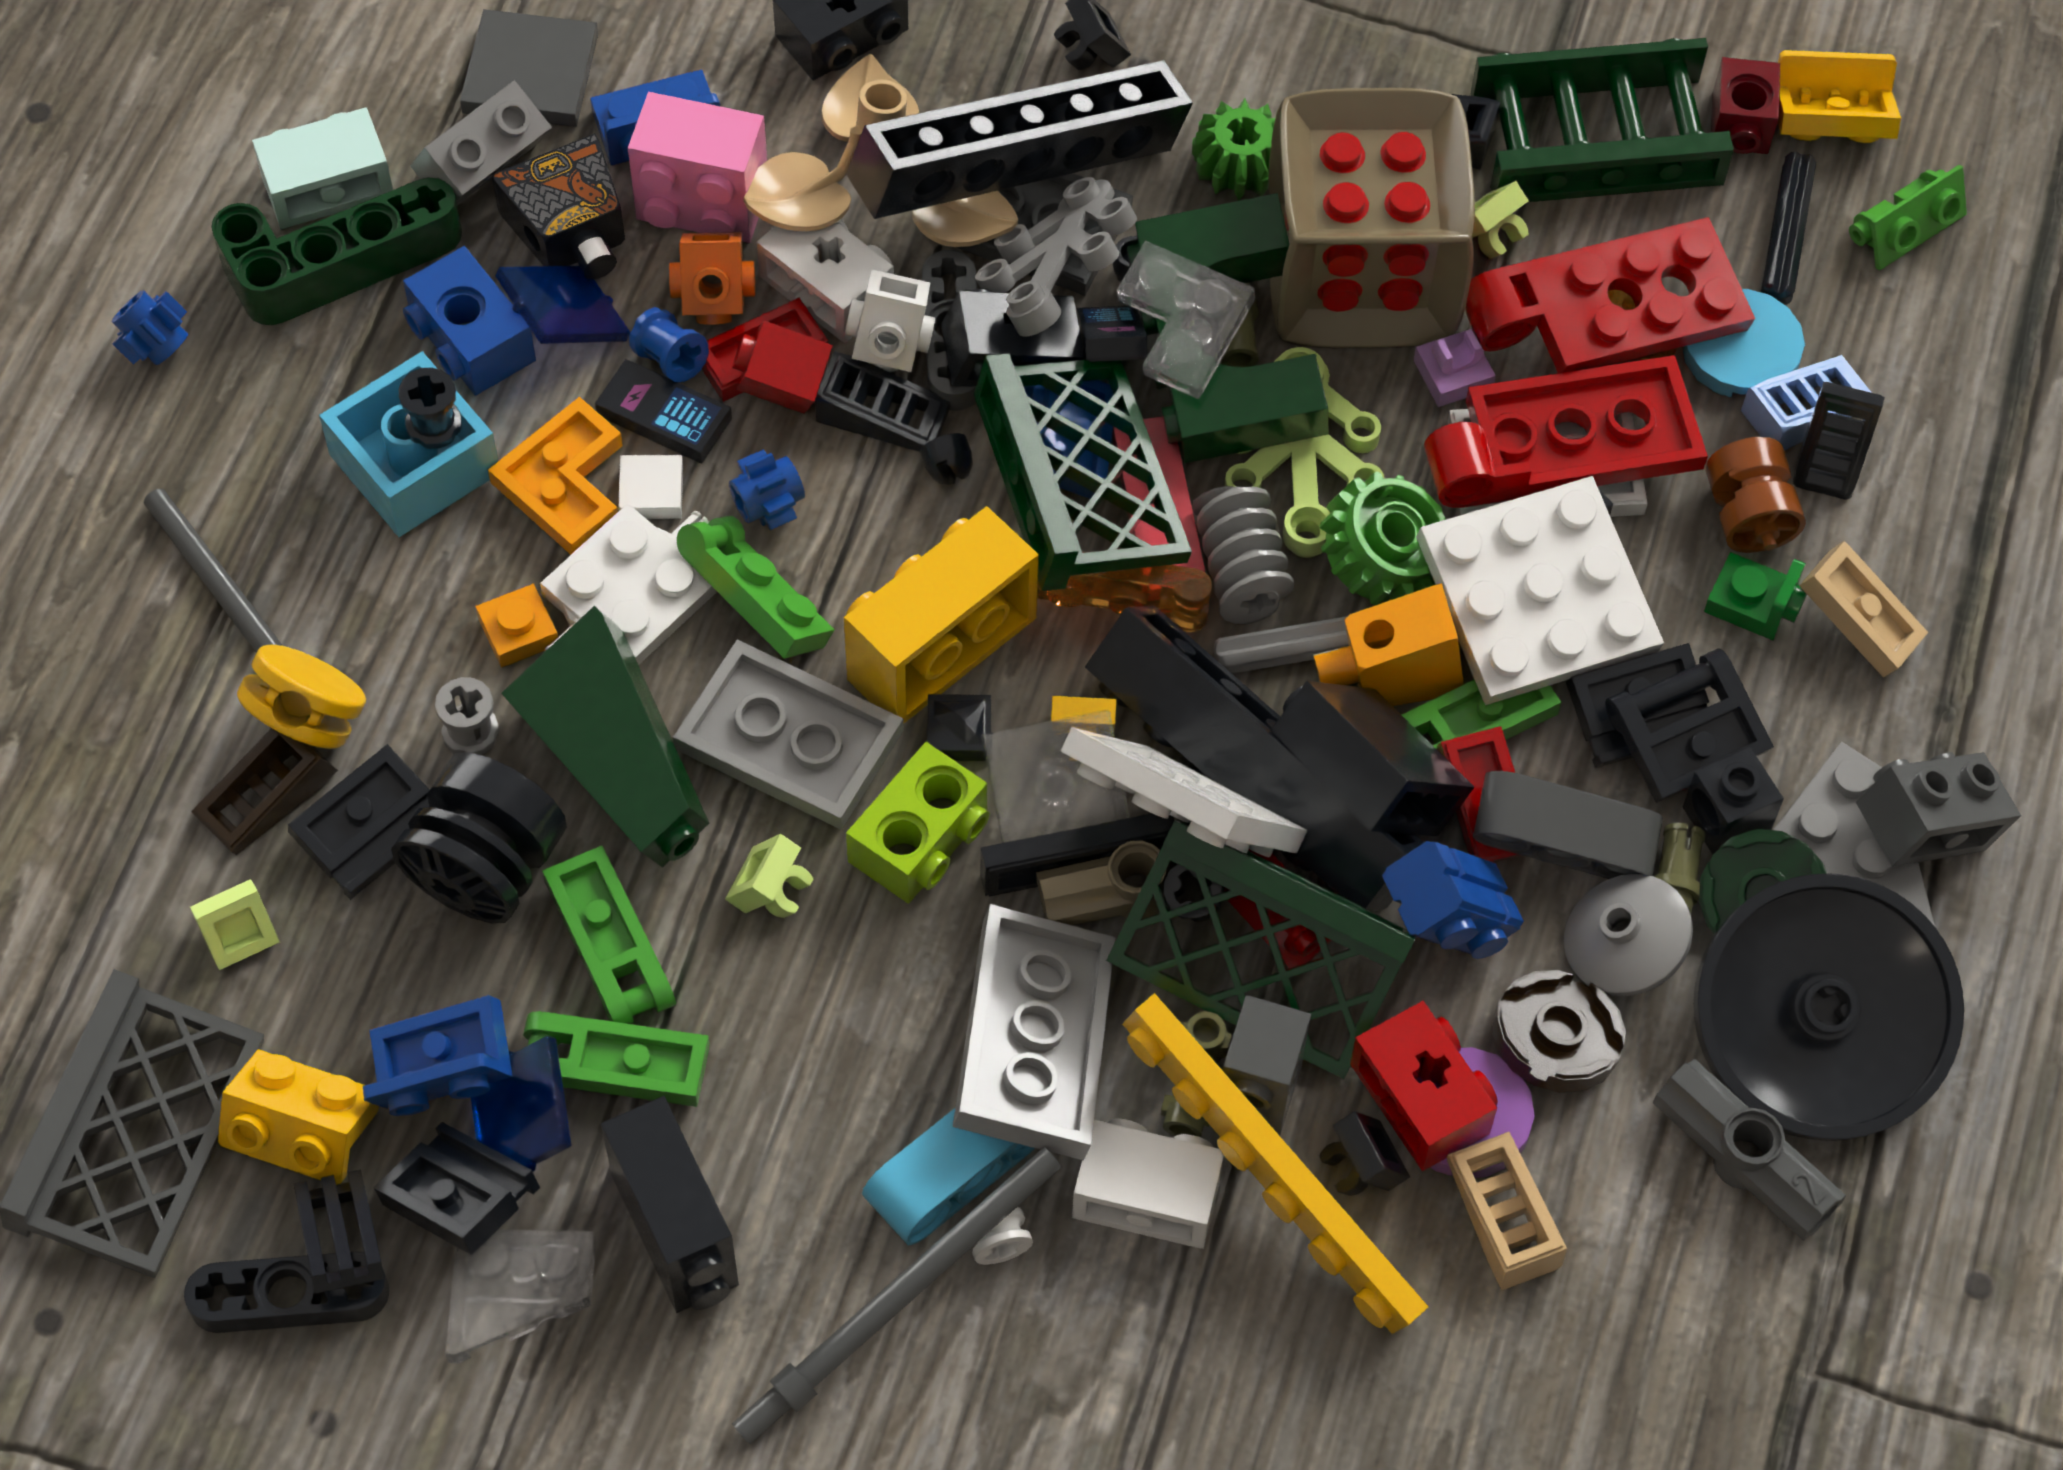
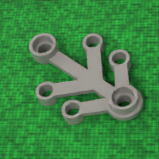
M1085 177L1073 182L1064 190L1063 199L1054 213L1029 230H1027L1025 225L1018 224L1011 232L995 239L994 244L1003 259L987 263L976 273L975 279L981 289H987L994 293H1006L1018 280L1037 268L1031 281L1022 283L1014 288L1006 298L1009 304L1006 311L1007 315L1020 336L1036 335L1048 329L1060 317L1061 308L1051 290L1071 253L1082 260L1088 271L1101 270L1112 264L1119 256V250L1111 236L1119 235L1131 228L1137 221V216L1127 198L1118 197L1113 199L1115 192L1108 180H1094L1092 177ZM1099 225L1103 230V232H1098L1093 235L1086 232V230L1095 228Z

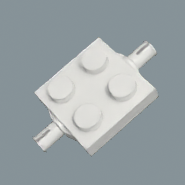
M627 503L540 583L541 595L564 614L570 626L554 642L548 645L545 650L550 648L595 605L624 632L638 665H640L717 593L682 557L677 547V534L682 526L696 522L708 524L707 518L704 516L701 519V513L693 511L672 533H668L655 527Z

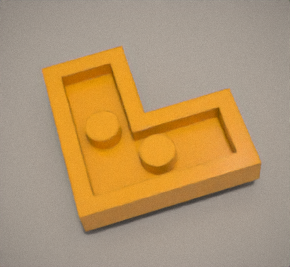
M578 397L489 468L490 483L571 555L618 512L617 506L584 477L623 446L621 433L581 397Z

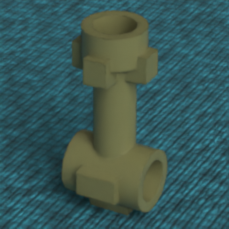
M1206 1011L1199 1012L1193 1015L1188 1022H1183V1026L1216 1064L1222 1058H1226L1232 1034L1226 1031V1025L1218 1014ZM1173 1095L1164 1096L1161 1108V1116H1165L1163 1129L1174 1136L1189 1134L1201 1137L1204 1126H1210L1203 1117L1195 1119L1189 1115Z

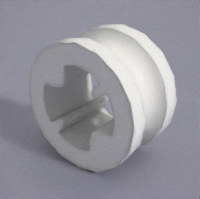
M1020 1207L1013 1210L977 1242L972 1254L978 1264L988 1265L1005 1262L1021 1255L1032 1246L1033 1239L1030 1232L1020 1227L1025 1221L1023 1210Z

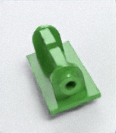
M1957 165L1948 172L1939 169L1936 172L1926 170L1921 173L1918 179L1893 194L1894 204L1883 200L1868 211L1857 214L1854 217L1853 224L1849 227V235L1857 245L1863 246L1868 244L1873 247L1876 269L1881 270L1967 215L1963 166Z

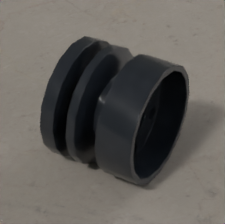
M469 752L455 753L426 794L429 807L419 808L408 822L409 829H405L391 848L393 859L408 879L446 907L469 918L490 924L506 923L520 904L519 897H522L533 883L530 869L540 868L547 861L567 829L566 818L554 799L536 783L513 768L489 757Z

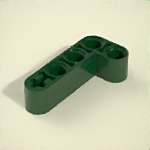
M430 177L408 183L279 238H276L263 213L257 207L245 203L231 204L219 210L213 218L211 225L223 271L248 316L253 321L262 325L284 323L445 255L456 248L462 236L453 188L439 178Z

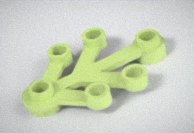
M1295 347L1283 352L1274 362L1316 354L1328 406V417L1344 428L1343 441L1351 451L1368 453L1374 450L1379 443L1381 433L1379 419L1370 412L1360 411L1328 385L1330 374L1321 356L1305 347ZM1365 428L1372 434L1362 437L1356 435L1353 430ZM1328 434L1260 448L1245 463L1235 464L1228 469L1224 486L1237 487L1233 482L1247 480L1253 484L1252 487L1261 488L1262 481L1291 456L1293 507L1285 515L1282 536L1287 548L1295 555L1311 558L1323 553L1321 546L1325 543L1326 532L1320 529V523L1330 514L1329 510L1320 505L1318 501L1316 457L1343 478L1347 485L1357 477L1368 479L1374 472H1380L1383 478L1385 477L1378 466L1372 463H1364ZM1252 450L1239 452L1238 454L1248 453ZM1306 531L1313 533L1317 538L1307 539L1297 534Z

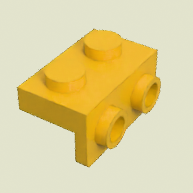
M1792 50L1780 52L1778 63H1780L1778 126L1782 135H1790L1795 139L1804 141L1817 140L1821 136L1847 137L1860 143H1872L1879 140V138L1898 139L1901 116L1892 92L1897 62L1893 55Z
M258 1049L222 1092L218 1143L224 1148L321 1180L322 1177L334 1175L337 1185L341 1184L347 1176L351 1146L377 1114L379 1106L364 1101L362 1087L365 1085L345 1076L334 1075L292 1061L283 1055L271 1054Z

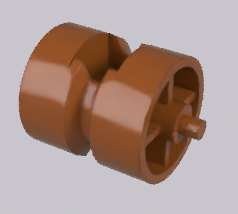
M1769 437L1745 438L1725 445L1710 456L1706 462L1705 471L1715 502L1723 507L1721 512H1719L1720 522L1727 545L1732 550L1742 553L1770 551L1792 541L1803 531L1806 520L1795 487L1787 483L1792 478L1783 445L1778 440Z

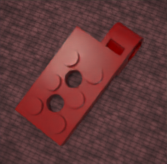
M1709 217L1483 272L1471 279L1465 307V314L1484 351H1498L1511 347L1523 341L1538 327L1557 373L1612 365L1747 331L1756 319ZM1674 277L1679 279L1686 285L1689 295L1677 296L1667 291L1662 284L1661 278ZM1620 290L1627 293L1633 299L1636 308L1624 310L1614 305L1610 301L1607 292Z
M1675 355L1468 387L1465 401L1472 422H1457L1445 425L1431 433L1424 442L1425 453L1439 501L1444 506L1451 508H1464L1513 500L1593 476L1597 486L1703 470L1708 458ZM1621 413H1633L1643 419L1646 426L1638 430H1629L1620 426L1614 417ZM1562 422H1573L1584 428L1587 435L1580 439H1568L1560 435L1555 426Z

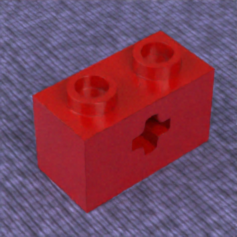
M1424 1000L1355 1037L1350 1065L1422 1172L1446 1159L1448 1154L1464 1149L1489 1135L1498 1104L1497 1095L1488 1078L1480 1070L1472 1072L1459 1053L1461 1046L1453 1027L1444 1017L1436 1019ZM1420 1077L1423 1082L1419 1083L1417 1078ZM1436 1082L1440 1084V1087L1438 1089L1434 1085V1083Z

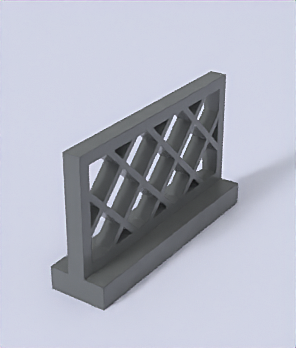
M114 969L0 1203L2 1227L29 1237L30 1233L33 1232L156 1278L218 1143L222 1095L218 1100L213 1088L227 1083L224 1090L255 1052L261 1049L264 1042V1034L139 987V978ZM146 1011H150L173 1020L181 1039L145 1052L137 1030ZM187 1026L200 1030V1032L190 1035ZM219 1038L243 1047L235 1066L210 1076L207 1075L196 1049L200 1045ZM130 1045H132L136 1056L123 1061ZM187 1051L199 1080L162 1093L151 1064ZM142 1068L154 1097L117 1111L109 1092L114 1078ZM204 1092L213 1111L208 1125L180 1135L168 1106ZM102 1103H104L108 1115L95 1119ZM159 1109L172 1139L135 1153L123 1123ZM114 1127L126 1157L89 1171L81 1152L86 1137ZM200 1142L191 1160L186 1147ZM177 1151L186 1171L181 1184L153 1195L141 1164ZM74 1162H76L80 1174L67 1179ZM132 1169L144 1199L107 1213L95 1182ZM85 1186L98 1215L96 1218L73 1227L48 1218L58 1197ZM172 1202L163 1220L158 1207ZM150 1211L158 1234L148 1255L120 1245L112 1225ZM104 1229L108 1240L91 1233Z

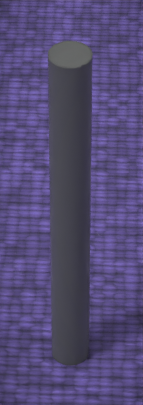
M161 488L151 491L145 497L144 505L256 653L264 645L283 646L166 491Z

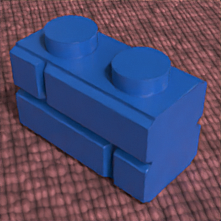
M1426 841L1385 868L1386 871L1382 875L1393 900L1401 903L1398 911L1409 935L1440 944L1443 949L1459 950L1471 954L1474 959L1486 958L1502 950L1508 944L1507 937L1520 930V926L1524 922L1512 896L1504 894L1508 887L1496 863L1454 848H1449L1435 841Z

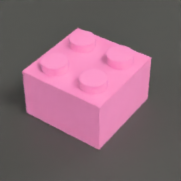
M648 92L628 146L636 219L649 222L660 228L675 227L698 233L742 232V241L750 243L759 217L747 209L743 199L754 179L757 169L767 161L764 116Z

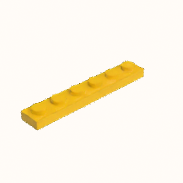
M1154 993L1136 1008L1122 1024L1130 1033L1127 1036V1041L1134 1053L1146 1065L1150 1067L1158 1065L1175 1084L1172 1088V1093L1180 1106L1193 1118L1200 1119L1203 1117L1220 1136L1217 1144L1227 1160L1241 1171L1249 1169L1265 1188L1262 1196L1269 1208L1284 1222L1291 1223L1294 1221L1311 1241L1308 1244V1250L1312 1257L1329 1274L1336 1276L1339 1273L1357 1293L1353 1297L1356 1307L1371 1324L1378 1328L1385 1326L1391 1334L1410 1325L1428 1308V1305L1160 998Z

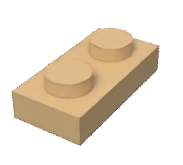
M1845 541L1829 550L1799 585L1882 677L1899 669L1928 634V631Z

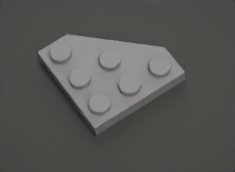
M1841 742L1774 830L1783 831L1807 843L1823 861L1827 873L1850 875L1883 885L1911 902L1934 925L1919 863L1892 867L1856 804V801L1875 783L1873 776L1882 767Z

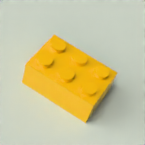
M987 506L969 520L967 518L959 519L948 528L941 542L923 556L917 554L907 559L898 568L891 581L875 593L869 591L862 594L849 607L846 616H844L847 681L870 703L903 718V724L928 705V694H942L1037 618L1039 554Z

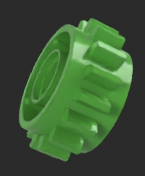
M1374 472L1365 482L1359 477L1353 479L1327 504L1326 507L1330 514L1320 523V529L1326 532L1325 543L1321 546L1323 553H1327L1332 567L1331 572L1334 576L1337 575L1349 588V592L1370 599L1371 604L1378 605L1381 601H1390L1436 585L1416 536L1421 527L1446 520L1440 504L1438 505L1422 486L1419 487L1404 480V476L1397 475L1395 478H1383L1380 472Z

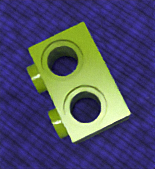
M925 742L846 832L848 863L909 904L923 887L931 890L939 883L949 867L950 855L962 841L967 844L972 843L986 826L990 816V812L987 811V782L928 742ZM947 798L956 804L949 808L940 809L928 803L934 799ZM901 843L910 844L917 848L914 852L906 855L895 854L888 850L892 846Z

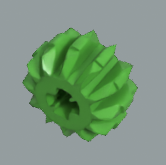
M1244 98L1238 108L1233 109L1221 101L1216 109V114H1203L1196 137L1192 141V155L1194 156V161L1197 162L1196 171L1199 175V180H1212L1215 195L1229 188L1234 190L1239 201L1246 190H1252L1259 196H1263L1266 190H1268L1269 160L1275 118H1271L1272 112L1268 104L1254 110L1250 108L1246 98Z

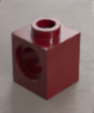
M1722 57L1712 93L1711 132L1729 131L1734 148L1733 152L1740 154L1769 153L1779 120L1780 63Z

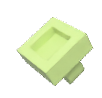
M1517 181L1493 190L1475 202L1472 238L1478 236L1481 251L1490 259L1500 256L1507 251L1498 236L1500 228L1507 233L1512 242L1524 239L1529 235L1524 220L1518 215L1512 214L1529 201Z
M782 834L753 846L725 900L744 913L765 905L766 909L777 917L785 918L795 914L799 906L784 895V881L798 890L810 886L813 881V877L808 870L802 866L793 865L801 847Z
M251 879L190 907L219 970L280 943L261 897Z

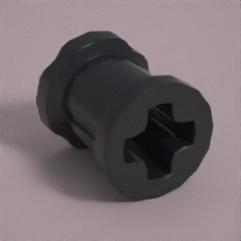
M420 368L410 372L399 386V401L403 410L407 413L405 417L407 434L411 441L421 444L427 449H438L451 444L455 436L462 429L461 414L457 406L454 405L456 400L455 384L451 377L442 370Z
M1179 864L1169 871L1164 881V896L1171 909L1191 903L1190 900L1181 904L1178 901L1177 897L1185 891L1181 881L1190 875H1193L1195 880L1198 881L1195 872ZM1211 881L1212 886H1210L1212 895L1225 891L1223 886ZM1222 901L1215 903L1218 912L1221 909ZM1207 906L1178 916L1195 922L1211 919Z

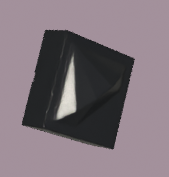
M928 694L927 742L954 761H991V695Z

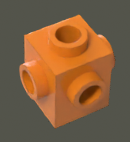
M742 232L682 233L679 242L680 262L669 263L670 298H681L682 316L696 315V322L699 324L716 325L732 322V314H743L745 297H755L756 294L755 262L743 261ZM707 275H714L721 280V282L718 284L708 283L704 279V277Z

